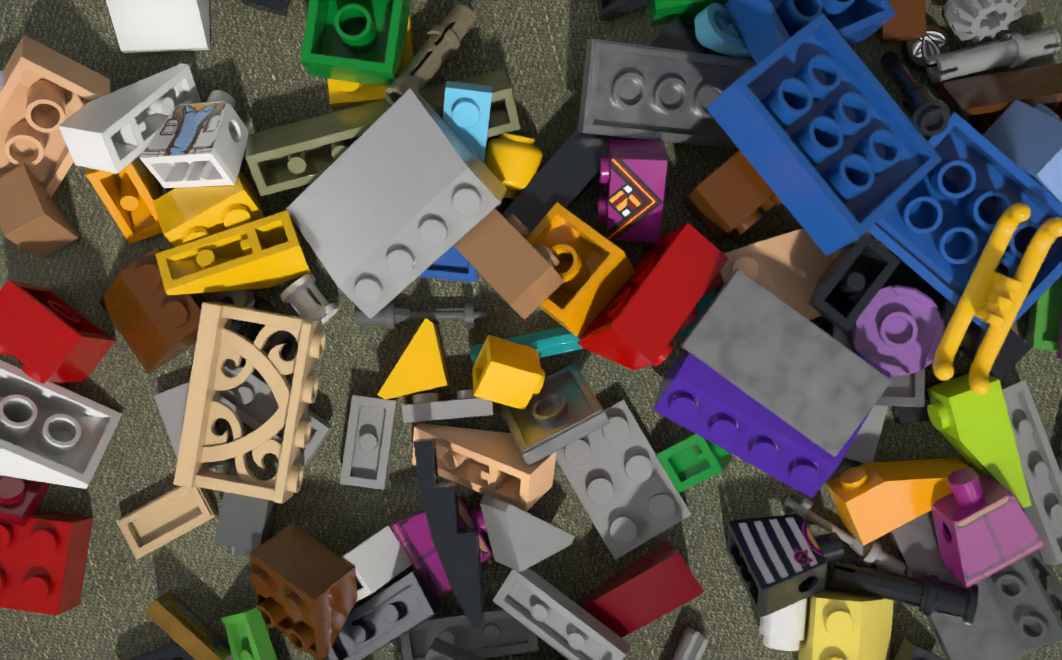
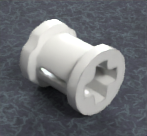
M307 274L299 278L281 293L280 298L284 303L290 302L300 317L321 320L322 324L339 310L335 303L329 304L314 284L316 278L313 274Z

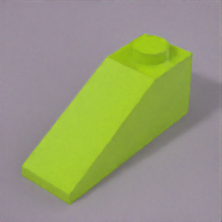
M969 373L927 388L931 403L928 405L927 411L934 427L938 429L981 476H989L1008 489L1022 508L1032 506L1000 379L989 376L990 390L984 395H977L971 391L968 384Z

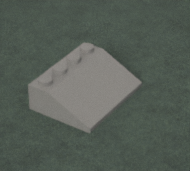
M411 87L299 195L286 210H288L289 215L338 288L369 319H372L498 206L507 188L421 95Z

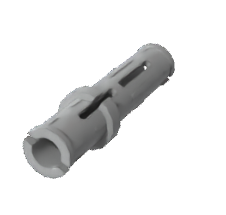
M1046 27L1042 30L1026 34H1017V32L1007 33L1000 40L929 56L927 64L937 63V66L927 67V74L929 79L937 84L944 80L1002 66H1009V68L1020 67L1024 65L1026 60L1057 54L1061 46L1048 47V45L1061 42V37L1054 27Z

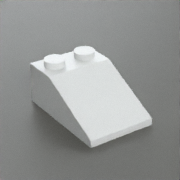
M0 360V475L86 489L121 419L122 413L52 382H37L26 375L20 368Z

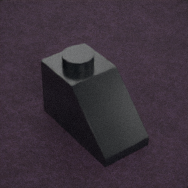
M864 233L860 238L844 246L820 277L808 304L846 333L901 261L868 234Z

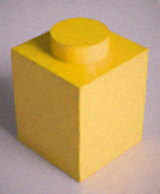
M488 335L472 368L474 396L525 410L532 395L539 394L544 383L545 371L541 369L538 349Z

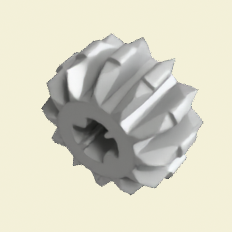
M948 0L942 8L945 12L944 17L953 33L958 35L961 41L970 39L973 43H978L986 36L994 39L997 32L1009 30V23L1022 16L1021 8H1023L1027 1Z

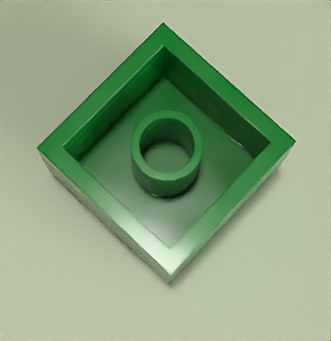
M309 0L301 63L312 77L385 87L390 86L401 73L411 0Z

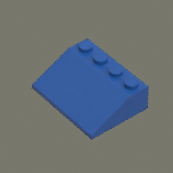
M823 13L732 83L706 107L708 112L826 256L860 238L942 160Z
M952 112L950 113L948 126L943 132L934 136H923L942 160L867 231L957 307L996 223L1009 206L1016 203H1024L1029 206L1031 211L1030 217L1026 221L1021 222L1016 228L995 272L1013 279L1034 234L1040 226L1048 219L1062 218V203L957 113ZM1062 236L1055 239L1047 252L1013 324L1062 275ZM975 315L973 316L972 321L987 332L990 324Z

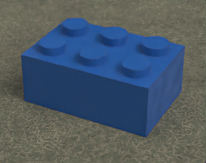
M729 0L724 5L756 64L822 13L850 47L868 39L896 15L888 0Z

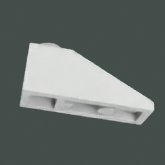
M181 63L87 103L58 126L75 165L118 174L144 151L176 106L180 104L201 103L189 64Z

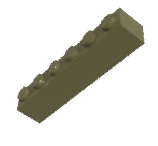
M504 68L453 81L492 86L487 138L521 129L512 88ZM446 83L423 89L419 93L442 119ZM387 99L248 134L245 158L260 196L313 183L392 105Z

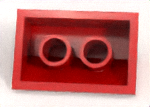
M689 223L682 225L660 238V242H654L648 246L634 265L636 271L590 324L577 343L588 351L634 371L650 365L658 366L671 353L673 344L670 341L676 332L688 327L697 316L698 310L695 306L702 296H708L721 282L722 276L719 272L729 258Z

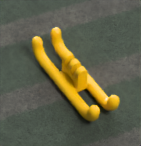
M1016 203L1009 206L1003 212L988 239L935 352L932 367L938 379L948 380L953 376L955 354L975 315L989 323L990 326L971 364L968 384L971 391L977 395H984L990 390L988 377L992 365L1047 252L1055 239L1062 236V218L1048 219L1040 226L1034 234L1012 279L995 272L1016 228L1021 222L1026 221L1030 217L1031 211L1028 205Z

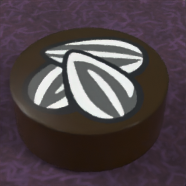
M926 25L927 34L924 38L905 40L903 43V58L914 70L927 72V67L937 66V63L927 64L929 56L950 52L951 44L948 35L935 25Z

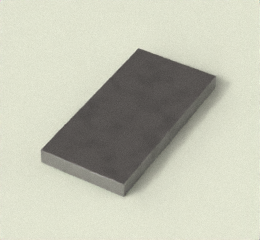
M588 39L577 132L739 149L708 112L706 107L732 83L753 68L756 62L747 59Z
M735 269L680 345L834 457L838 455L892 381L739 269Z
M932 510L889 532L901 561L906 564L905 570L908 576L923 579L924 575L929 576V574L937 575L939 581L965 586L943 566ZM985 578L975 583L978 585L979 593L976 614L971 626L963 624L960 618L933 612L931 616H927L947 660H1014L1043 647L1038 646L1024 649L1021 646Z

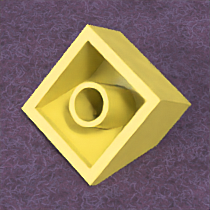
M821 590L819 593L808 597L805 639L800 640L798 660H890L894 601L862 593Z

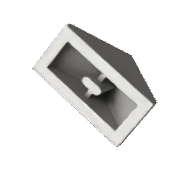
M483 495L480 502L494 560L516 571L521 572L570 546L575 537L504 501Z

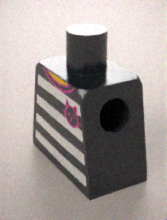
M798 514L729 521L727 551L759 618L819 593L825 586L827 562L842 559L844 556L843 545L836 532L814 537L804 518Z

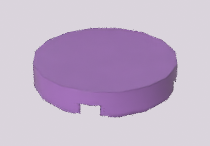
M895 285L878 291L850 328L849 334L855 353L889 371L891 376L897 377L916 373L933 363L935 352L945 332L944 321L940 317V313L937 310L938 307L930 297L916 288Z

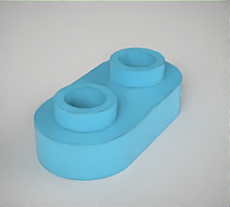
M712 3L696 15L695 35L702 46L734 58L754 60L724 5Z

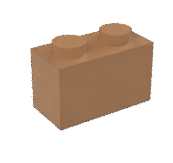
M494 208L453 246L525 320L565 282L554 269L560 262L541 242L534 248L525 239L531 233L514 214L511 213L505 219Z

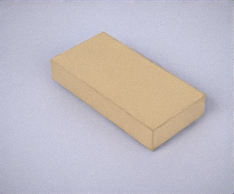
M178 486L117 519L116 522L137 560L215 518L219 514L205 488Z

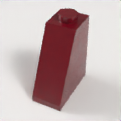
M665 540L582 597L580 603L585 611L619 637L623 638L695 599L705 591L678 551L668 540Z

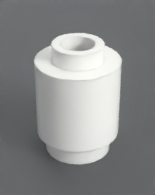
M808 598L767 616L760 617L759 633L763 635L764 646L784 651L799 650L800 640L805 639Z

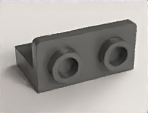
M1039 550L985 578L1024 649L1062 641V586L1051 565L1044 564Z

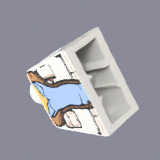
M214 90L204 103L180 104L176 106L144 149L140 160L164 188L235 185L247 145L248 129L234 110L235 100L224 91Z

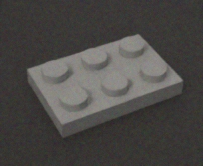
M624 399L604 410L610 422L609 424L561 448L556 453L558 464L615 560L691 515Z

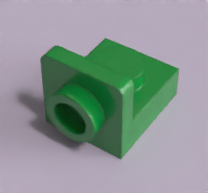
M692 433L674 442L656 454L678 493L724 471L732 460L730 452L696 433Z

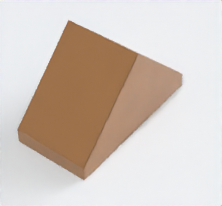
M25 162L0 176V227L7 239L41 260L79 238L80 235Z

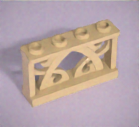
M222 302L202 303L173 485L189 488L196 486L272 500L281 504L290 499L294 493L300 491L304 477V466L299 465L301 448H306L309 443L312 427L311 422L306 421L308 404L314 403L319 387V378L313 376L316 358H322L326 345V332L321 331V320L246 308ZM232 319L265 325L258 333L254 342L231 330ZM285 330L296 338L298 351L292 361L285 360L281 355V350L286 344L276 345L270 350L269 354L263 351L266 341L273 333ZM242 357L246 359L244 367L237 376L231 377L224 371L227 359H232L236 363V367L241 364ZM256 368L269 385L279 408L262 426L244 436V428L239 416L230 406L219 401L220 394L223 390H229L243 384ZM294 373L291 388L284 375ZM224 418L229 422L234 441L228 442L229 429L223 435L215 432L217 419ZM285 427L282 443L273 437ZM252 450L254 462L263 469L266 468L264 464L265 454L272 453L276 455L279 463L277 474L269 480L256 478L247 466V452ZM235 457L238 476L208 471L209 462Z

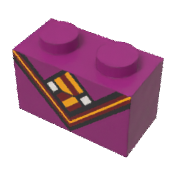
M610 139L609 156L600 157L599 180L600 183H607L606 197L598 196L597 223H605L606 239L612 241L660 242L668 163L664 141Z

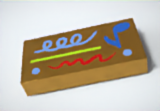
M171 591L155 599L146 609V615L195 660H227L231 656L228 643Z

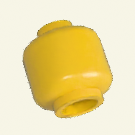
M503 133L500 134L499 138H493L488 141L484 164L507 188L504 197L515 199L520 191L540 171L543 153L537 146H534V138Z

